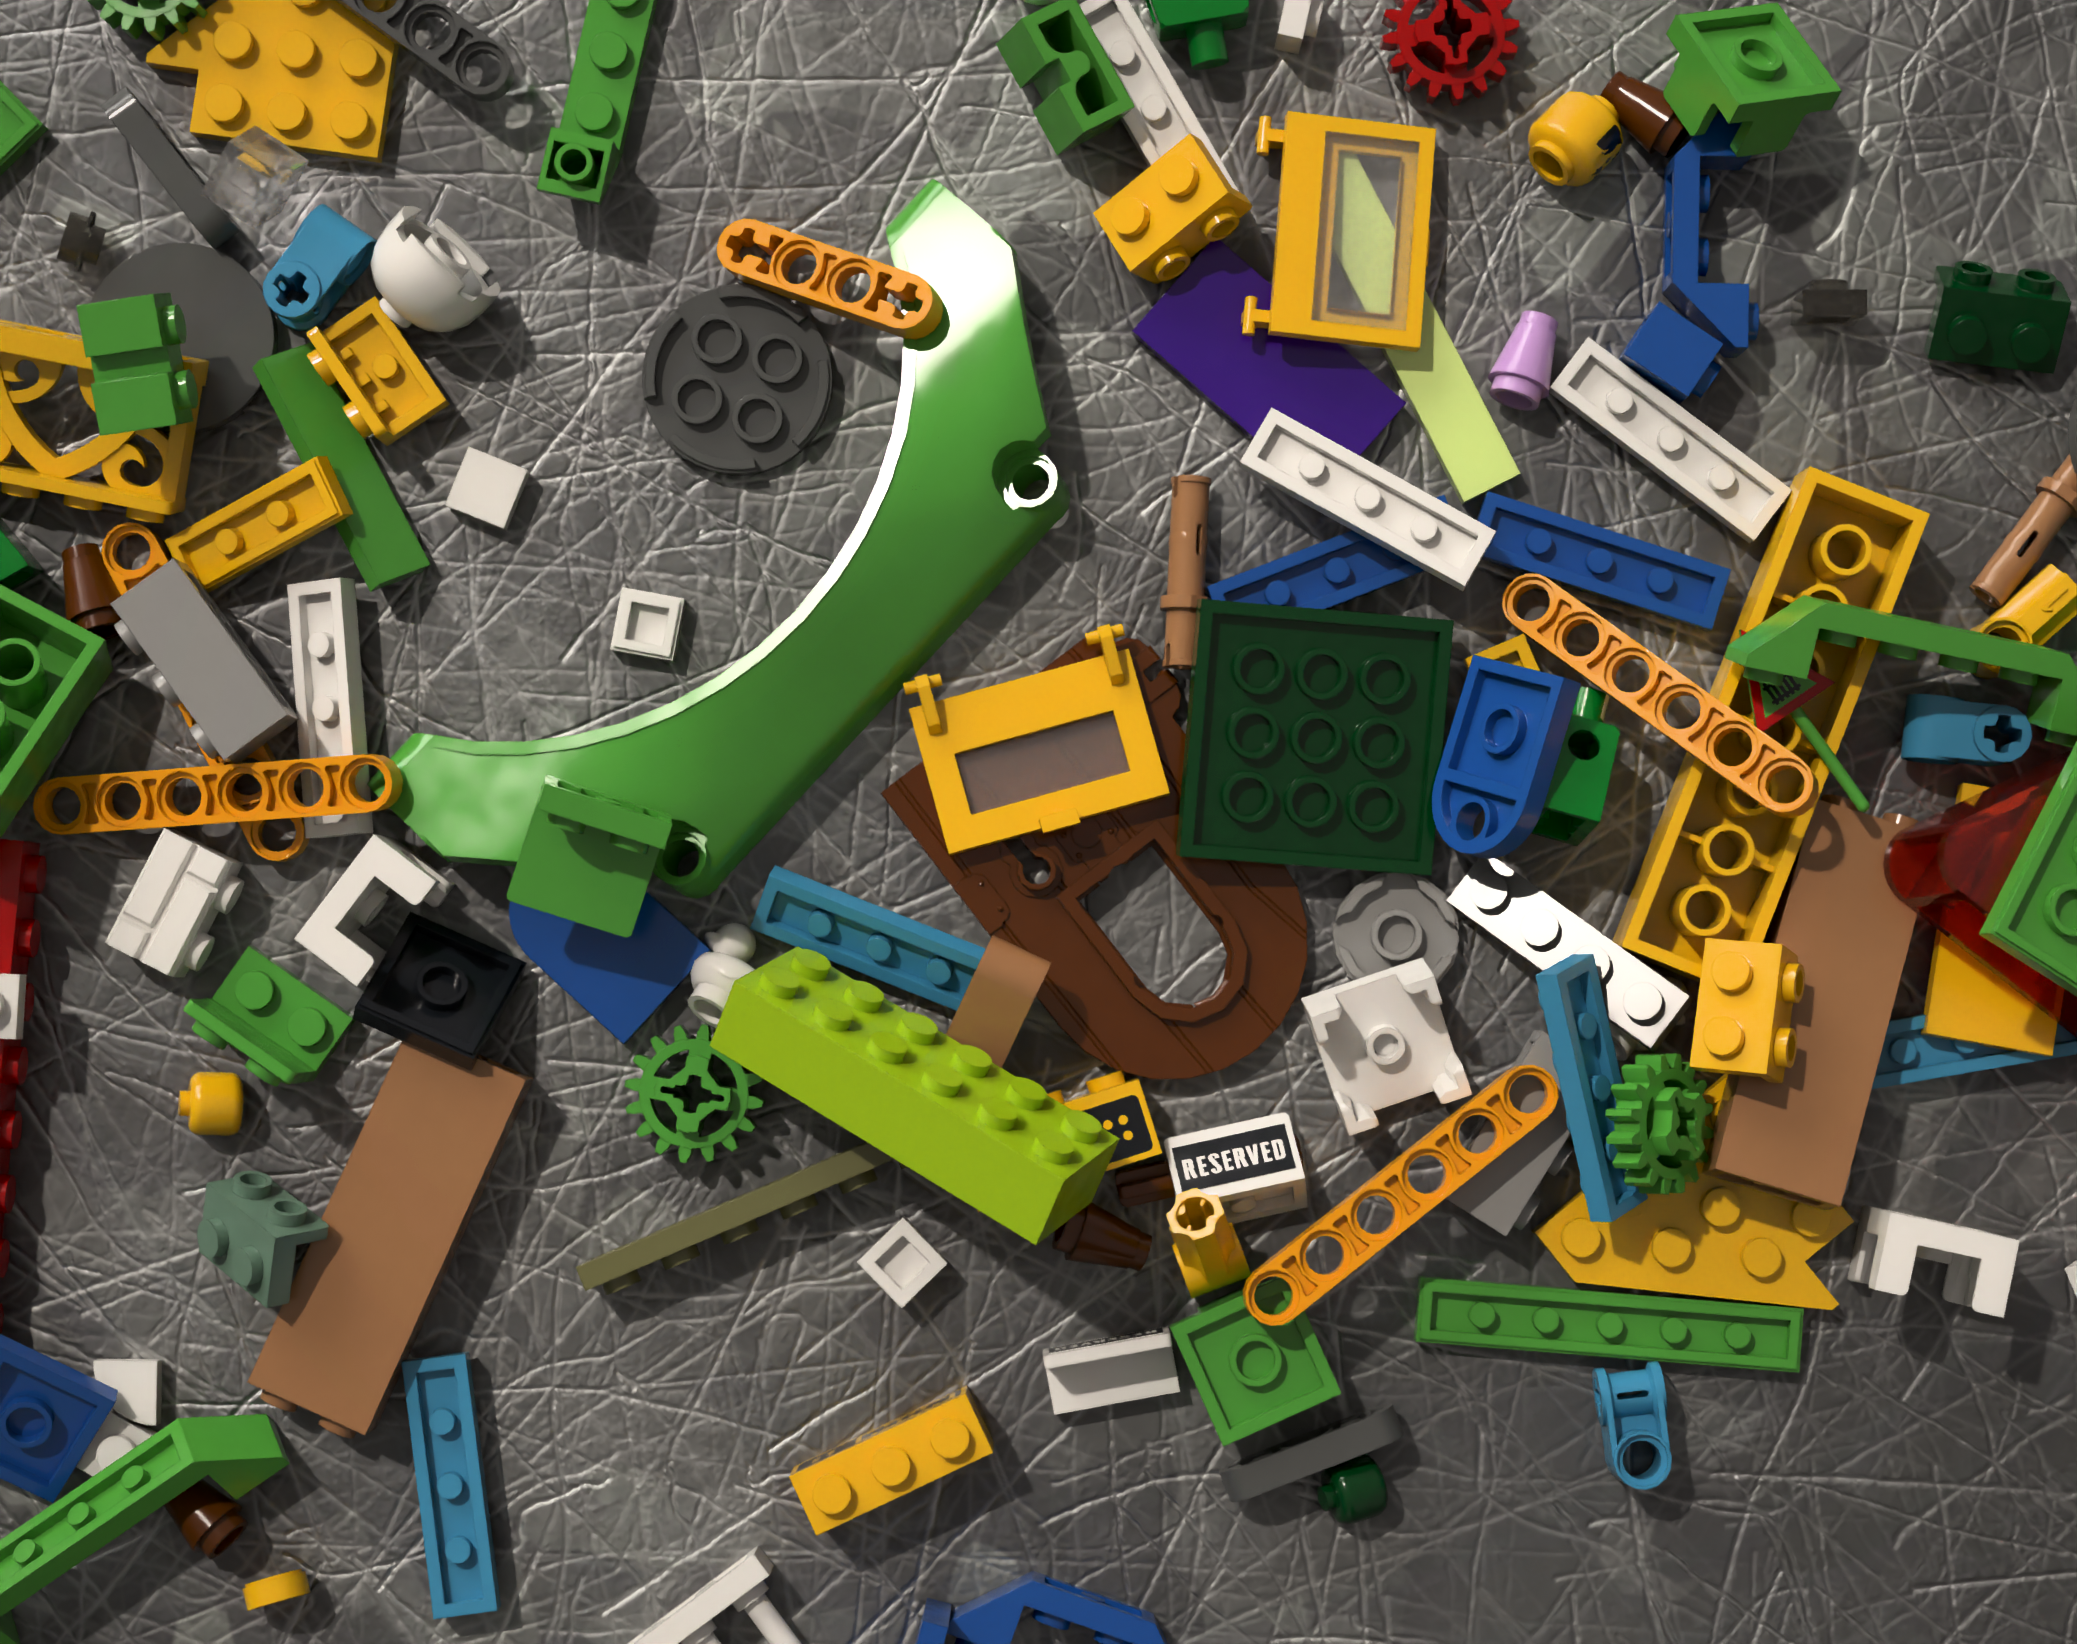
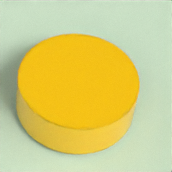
M302 1569L245 1584V1588L242 1589L247 1611L311 1593L306 1571H302Z

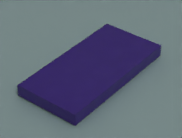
M1221 240L1210 242L1136 325L1131 334L1251 440H1253L1272 407L1361 456L1401 411L1406 402L1338 343L1268 335V328H1255V336H1243V326L1240 325L1245 297H1257V309L1270 310L1272 285Z

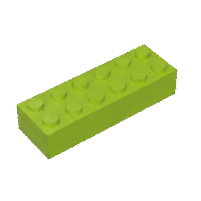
M799 946L734 981L709 1045L1034 1245L1039 1244L1092 1202L1120 1138L1103 1129L1101 1123L1092 1115L1079 1110H1071L1048 1096L1045 1089L1037 1082L1014 1076L994 1064L991 1057L983 1050L957 1042L939 1031L937 1025L928 1017L918 1013L907 1012L884 998L883 992L876 986L850 978L832 967L831 962L824 955L813 950L802 949Z

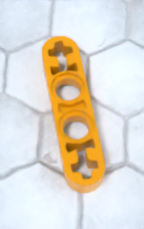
M744 218L734 221L724 229L719 237L717 244L718 259L733 276L744 283L758 286L767 291L906 339L916 340L926 337L936 329L941 321L943 314L942 299L925 279L916 274L754 219ZM756 243L764 252L772 256L771 263L769 265L764 259L753 255H746L742 259L738 255L742 246L752 247ZM804 255L815 256L817 265L812 277L804 283H790L788 272L792 263ZM859 273L868 274L871 284L865 297L853 303L844 302L842 289L846 281ZM888 293L896 299L907 303H913L917 297L923 303L919 312L908 311L904 315L892 303L887 302Z

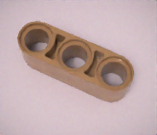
M993 935L946 1035L963 1045H971L983 1050L991 1057L994 1064L1002 1068L1051 962Z

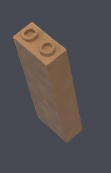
M1825 794L1822 795L1821 800L1818 799L1764 939V943L1783 944L1798 956V964H1802L1804 967L1805 984L1803 996L1799 1003H1793L1790 1028H1794L1797 1035L1795 1061L1791 1068L1785 1067L1782 1083L1768 1082L1756 1076L1728 1074L1713 1129V1138L1710 1140L1707 1151L1709 1159L1707 1163H1704L1702 1174L1822 1210L1841 1207L1938 835L1920 830L1921 822L1896 813H1884L1882 818L1859 812L1850 799L1842 796Z
M401 1042L321 1218L329 1225L327 1239L310 1243L292 1282L289 1303L282 1305L247 1383L263 1389L260 1395L263 1401L289 1412H296L298 1406L303 1407L321 1416L318 1422L321 1427L350 1439L355 1437L356 1432L367 1435L377 1427L402 1372V1362L408 1359L534 1080L533 1077L481 1054L470 1071L409 1043Z

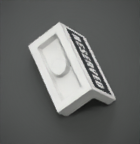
M1287 1113L1273 1114L1174 1136L1164 1141L1175 1196L1193 1188H1198L1202 1193L1208 1195H1218L1228 1223L1234 1224L1308 1207L1305 1175Z
M1168 1326L1043 1349V1361L1047 1373L1054 1415L1180 1392L1172 1339Z

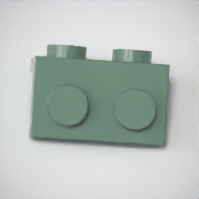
M242 1171L235 1174L233 1178L207 1183L203 1218L197 1230L199 1252L266 1308L288 1304L290 1300L296 1245L327 1239L329 1225L308 1209L303 1202L294 1198L275 1183L269 1175L258 1171Z

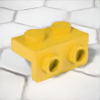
M1190 133L1093 214L1128 270L1145 280L1158 284L1162 281L1171 280L1184 272L1190 265V258L1207 244L1221 240L1231 234L1239 225L1240 218L1251 210L1252 205L1244 194L1231 187L1202 140Z
M374 296L324 331L315 326L306 332V335L316 348L308 353L307 357L327 386H331L338 381L351 402L342 408L359 434L364 439L374 434L384 445L389 446L450 405V403L395 322L383 312L379 305L380 300Z
M1705 938L1689 1067L1696 1071L1756 1076L1768 1082H1783L1785 1067L1791 1068L1793 1066L1797 1050L1796 1031L1794 1028H1790L1793 1003L1801 1001L1805 984L1804 967L1802 964H1798V956L1783 944Z

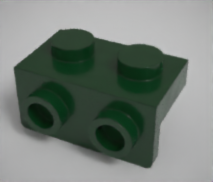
M1959 261L1955 263L1954 267L1936 266L1933 279L1938 292L1924 348L1928 359L2054 374L2071 307V301L2061 281L2057 280L2053 274L2043 270L2021 269L2018 271V275L1993 272V269L1985 264L1973 261Z

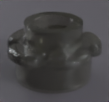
M71 211L65 226L57 260L74 265V272H80L84 262L97 265L107 229L95 226L97 214L91 211L89 217Z

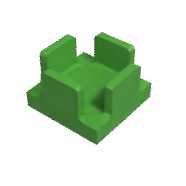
M1778 2L1675 15L1666 33L1679 52V56L1674 64L1675 70L1663 91L1665 100L1691 136L1704 135L1718 109L1729 124L1742 122L1730 144V148L1737 157L1784 150L1804 116L1811 112L1831 110L1842 92Z
M1275 1277L1257 1285L1254 1293L1255 1303L1264 1313L1278 1314L1289 1305L1291 1289L1284 1279ZM1243 1287L1197 1307V1313L1169 1325L1223 1447L1342 1394L1305 1310L1293 1320L1283 1325L1270 1326L1261 1323L1248 1313L1243 1303Z

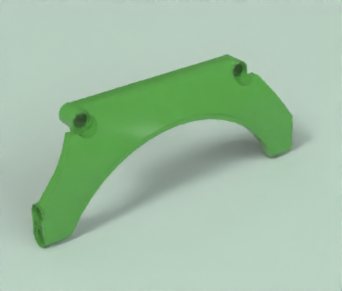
M931 179L886 227L894 267L925 279L942 299L943 314L936 329L926 337L916 340L903 338L900 394L892 436L878 480L855 529L827 573L799 607L750 653L716 678L675 701L625 722L571 736L524 742L470 741L424 733L412 734L390 758L400 769L403 778L402 793L390 809L445 860L450 863L462 862L516 867L545 775H549L670 814L672 828L665 849H660L653 873L686 897L698 899L710 895L903 688V683L908 682L1053 525L1064 516L1069 508L1071 498L1069 488L1051 460L1038 449L1051 436V431L1032 350L1017 253L991 225L941 183ZM917 297L913 303L901 300V312L904 315L908 311L919 312L923 303ZM1038 480L1049 481V487L1041 497L1034 500L1023 499L1024 491L1031 483ZM380 770L367 783L378 797L382 795L385 789L384 775ZM698 851L699 861L694 871L687 876L678 877L677 869L682 857L689 852Z

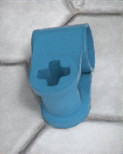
M321 204L317 206L304 219L291 244L272 270L268 272L263 282V296L266 304L286 327L295 331H309L315 326L319 327L326 321L328 315L350 285L359 279L372 260L377 240L327 205ZM292 289L300 293L306 291L309 295L303 304L295 300L289 302L286 297Z
M1909 694L1906 697L1901 748L1902 760L1929 764H1968L1992 767L2012 762L2021 757L2030 746L2032 739L2031 725L2027 717L2017 708L2007 705L1964 701V699L1942 695ZM1998 721L1999 732L2009 734V743L1997 747L1995 751V742L1984 738V729L1996 725Z
M1647 1362L1645 1369L1607 1373L1603 1367L1594 1368L1592 1371L1593 1394L1597 1417L1601 1425L1605 1461L1608 1470L1616 1479L1635 1489L1648 1490L1657 1487L1667 1478L1672 1462L1666 1421V1389L1659 1362ZM1642 1391L1640 1394L1617 1397L1619 1393ZM1646 1441L1651 1446L1653 1462L1646 1472L1639 1475H1629L1623 1465V1454L1631 1443Z

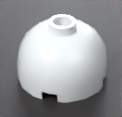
M404 206L387 224L378 238L371 260L373 280L376 288L383 296L379 301L381 309L392 321L404 328H408L413 323L427 331L450 332L469 325L499 296L501 288L498 281L488 288L482 277L490 269L489 266L472 246L451 227L438 218L428 227L415 219L422 209L415 206Z

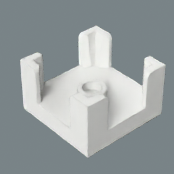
M373 834L294 939L354 985L362 986L365 980L370 982L386 951L358 929L361 925L367 926L377 916L388 900L389 896L386 892L389 888L413 905H419L425 901L432 907H438L456 884L397 839Z
M1423 958L1301 998L1339 1115L1349 1136L1377 1127L1379 1122L1374 1111L1434 1091L1440 1103L1446 1104L1472 1095L1465 1070L1454 1052L1440 1008L1443 1002L1435 977Z
M1863 1205L1847 1279L1869 1284V1288L1905 1295L1909 1290L1915 1257L1946 1263L1948 1266L1942 1290V1298L1945 1301L1972 1307L1974 1311L2004 1318L2020 1240L1987 1231Z

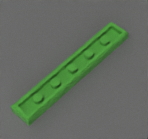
M1419 1276L1414 1340L1426 1343L1799 1373L1804 1308L1774 1304Z

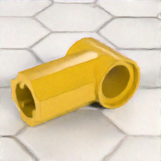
M2048 564L1988 619L1970 630L1985 634L1994 632L2004 638L2042 646L2077 615V584L2068 574L2063 573L2053 564ZM1979 662L1977 673L1972 674L1984 679L1998 678L2000 666Z
M1193 1188L1176 1195L1175 1204L1166 1214L1175 1243L1171 1246L1191 1299L1248 1278L1251 1275L1249 1266L1231 1222L1228 1223L1218 1195L1202 1193L1198 1188Z

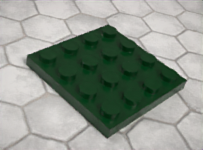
M1197 599L1176 855L1181 857L1431 875L1436 829L1432 813V792L1442 758L1454 620Z

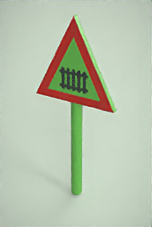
M1741 629L1739 630L1740 637L1746 633ZM1811 668L1809 669L1807 679L1784 675L1782 686L1747 679L1754 725L1761 731H1765L1790 714L1858 811L1867 812L1870 808L1869 802L1801 708L1803 704L1835 682Z

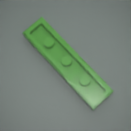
M312 342L261 358L252 369L302 463H305L316 456H327L354 513L336 523L335 526L370 592L422 573L431 564L365 439L359 434L345 414L342 407L346 404L335 383L327 386L308 359L307 354L316 349Z

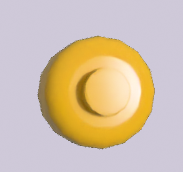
M197 1072L190 1078L188 1091H179L178 1114L179 1116H187L188 1127L191 1132L197 1135L230 1136L240 1130L243 1116V1084L239 1075L231 1072Z

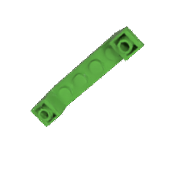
M589 0L560 128H550L537 185L539 192L601 205L622 158L658 0Z
M1807 595L1801 596L1727 645L1724 658L1745 666L1744 678L1776 686H1782L1784 675L1807 679L1817 639L1851 648L1856 647L1858 636L1878 640L1880 642L1877 652L1916 661L1919 649L1940 654L1937 665L1975 674L1977 673L1979 662L2000 666L1998 678L2033 686L2026 717L2029 723L2047 729L2045 741L2072 748L2077 741V666L2070 654L2045 646Z
M267 1414L177 1418L0 1540V1644H21L11 1609L205 1476L209 1475L237 1500L290 1464L273 1419Z

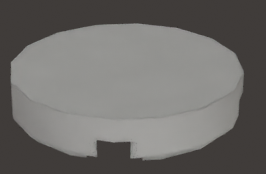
M1405 873L1376 874L1354 886L1339 904L1331 930L1334 955L1345 975L1353 981L1423 958L1438 984L1454 964L1459 943L1458 917L1452 905L1446 901L1448 899L1446 894L1426 878Z

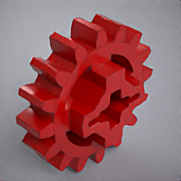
M1393 0L1401 10H1385L1381 23L1395 31L1382 36L1380 49L1396 51V55L1389 62L1387 70L1390 74L1399 73L1403 70L1408 73L1409 76L1403 89L1407 93L1416 89L1419 84L1427 87L1426 103L1429 104L1435 102L1440 91L1448 92L1453 106L1460 105L1464 89L1467 88L1478 99L1482 98L1488 89L1485 77L1500 83L1507 72L1504 65L1498 59L1513 60L1517 53L1518 46L1505 40V38L1515 35L1520 27L1519 20L1503 18V14L1509 9L1512 0H1467L1474 4L1482 13H1475L1461 0H1432L1433 5L1429 17L1416 20L1412 25H1408L1410 17L1419 6L1428 0ZM1445 14L1447 24H1450L1452 33L1461 35L1454 55L1452 46L1448 44L1447 37L1438 35ZM1484 45H1490L1485 59L1476 67L1467 71L1466 65L1469 53L1472 50L1483 49ZM1424 56L1438 67L1439 72L1425 66L1417 57Z

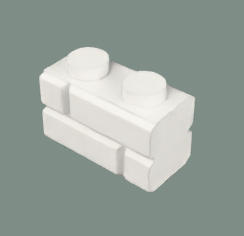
M164 828L105 943L172 977H185L189 968L196 972L199 971L206 962L215 942V938L207 933L218 912L227 915L236 904L242 892L244 880L238 878L237 875L243 864L180 831Z

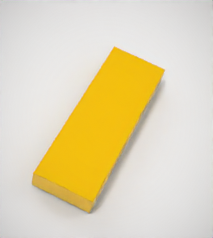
M316 456L167 538L165 543L172 558L187 564L209 593L354 513L328 457Z

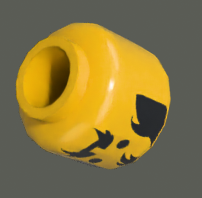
M1569 91L1560 96L1530 127L1528 133L1530 150L1528 155L1535 171L1547 182L1556 186L1581 187L1592 181L1618 155L1623 144L1622 131L1618 123L1619 115L1615 107L1607 99L1599 95L1591 96L1584 92Z

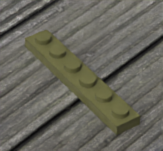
M864 1142L585 1261L575 1268L585 1291L602 1285L605 1295L612 1294L641 1281L637 1269L661 1259L664 1269L667 1270L700 1256L701 1254L696 1244L720 1234L724 1245L760 1230L755 1219L779 1209L784 1220L819 1205L814 1193L838 1184L842 1194L874 1182L877 1180V1176L873 1168L894 1159L871 1144ZM899 1162L901 1169L907 1168V1166Z

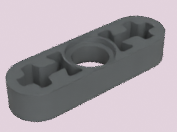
M127 86L101 105L110 120L213 249H218L241 231Z
M1384 1404L1239 1459L1220 1469L1219 1473L1230 1501L1239 1502L1384 1447L1403 1437L1404 1432L1393 1404Z

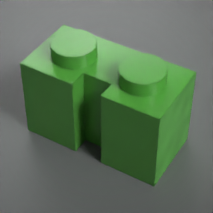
M1059 0L1021 18L996 43L1020 89L1034 83L1043 102L1033 110V113L1057 156L1109 130L1135 107L1077 0Z
M171 293L148 294L76 305L86 358L91 357L95 383L91 384L100 436L193 422L191 409L196 408L198 405L197 385L192 371L189 369L184 370L180 344L186 342V323L180 306L172 304Z

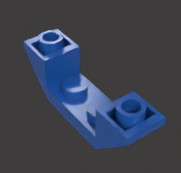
M1719 112L1713 118L1706 133L1694 136L1674 155L1664 168L1662 294L1688 321L1723 343L1718 352L1724 358H1737L1748 348V340H1756L1759 329V306L1757 302H1749V284L1698 283V276H1706L1709 264L1708 238H1699V213H1707L1709 208L1710 178L1709 175H1700V169L1740 170L1751 158V155L1737 157L1730 148V144L1742 122L1729 124L1722 113Z
M1035 1571L1020 1576L952 1609L947 1634L957 1637L954 1644H1011L1025 1605L1035 1609L1032 1615L1035 1620L1048 1626L1069 1630L1070 1624L1073 1622L1095 1630L1093 1639L1101 1644H1168L1152 1612Z

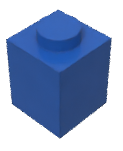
M1659 301L1648 313L1618 359L1679 405L1690 393L1701 398L1722 367L1713 359L1723 343Z

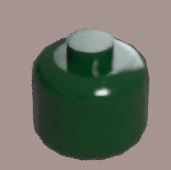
M1363 1454L1322 1471L1321 1486L1317 1488L1318 1500L1322 1509L1330 1511L1339 1523L1354 1524L1382 1514L1387 1507L1388 1492L1385 1478L1377 1462L1369 1455Z

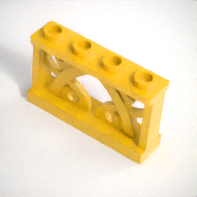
M0 319L1 492L24 498H40L41 490L64 494V505L92 511H101L103 502L127 507L125 515L127 518L150 523H164L165 515H173L185 511L187 499L185 494L202 386H206L209 360L182 355L184 370L189 369L192 371L198 391V405L196 408L191 409L193 422L171 425L169 437L157 428L99 435L83 447L66 455L59 456L37 435L26 420L18 403L33 401L46 395L59 382L65 366L71 365L78 367L77 375L81 393L87 404L96 413L91 384L95 383L91 357L86 358L82 335ZM23 360L33 362L39 371L38 382L27 389L12 391L9 381H25L18 374L19 363ZM136 434L152 442L163 460L161 476L149 486L136 485L124 476L123 468L129 460H136L144 468L147 467V460L143 451L138 446L128 443ZM15 448L33 467L5 462V460ZM102 463V472L106 482L75 475Z

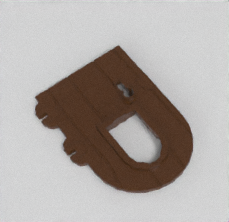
M1083 638L1039 673L1103 656L1101 645L1096 643L1088 646L1086 638ZM1124 638L1115 642L1117 652L1125 649L1130 651L1170 795L1081 819L1080 824L1045 834L1041 830L1018 837L1031 853L1030 855L1033 859L1041 860L1046 864L1049 871L1046 882L1038 885L1027 881L1023 874L1022 863L1017 860L1004 841L949 856L923 761L880 794L991 938L995 935L1051 962L1036 997L1057 1025L1084 1052L1115 1070H1122V1072L1148 1079H1189L1223 1070L1251 1054L1281 1025L1298 995L1307 962V920L1298 887L1284 864L1181 857L1176 855L1186 734L1172 717L1180 706L1181 694L1177 686L1179 681L1169 669H1163L1150 682L1143 672L1161 658L1151 645L1148 647L1138 639ZM1113 711L955 754L971 815L1130 771ZM1151 846L1217 930L1227 953L1223 982L1212 996L1193 1003L1195 1007L1190 1004L1164 1002L1147 989L1080 902V900L1100 886L1098 882L1102 883L1109 877V873L1113 868L1133 861Z

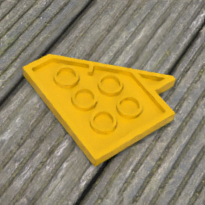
M217 0L206 9L208 14L204 18L196 16L187 23L188 31L182 34L177 30L147 52L146 63L151 68L198 75L189 131L194 137L382 163L399 46L336 0ZM364 0V4L371 11L384 12L392 8L397 0Z
M1728 1074L1721 1076L1705 1089L1702 1094L1706 1103L1713 1105V1111L1705 1117V1126L1710 1127L1712 1130L1714 1129ZM1711 1138L1704 1139L1703 1143L1706 1152L1708 1151ZM1696 1163L1699 1179L1696 1183L1685 1182V1192L1669 1193V1195L1647 1194V1200L1613 1222H1591L1586 1198L1581 1190L1531 1230L1568 1277L1577 1283L1833 1310L1839 1303L1805 1261L1851 1225L1854 1220L1842 1205L1841 1207L1829 1210L1818 1209L1702 1174L1704 1163Z

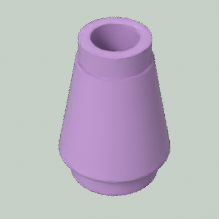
M1537 311L1522 312L1519 323L1515 326L1488 375V379L1492 383L1489 394L1494 400L1514 409L1532 411L1538 408L1541 399L1549 396L1556 341L1555 333L1558 327V322L1553 317Z

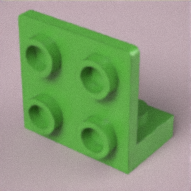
M545 775L507 891V899L511 902L621 937H630L660 849H665L672 828L671 815Z
M254 946L247 947L212 998L190 999L183 1009L184 1012L196 1020L191 1029L197 1035L219 1049L224 1050L227 1045H230L250 1057L245 1067L254 1075L275 1087H278L280 1082L290 1085L314 1081L356 1021L351 1013Z

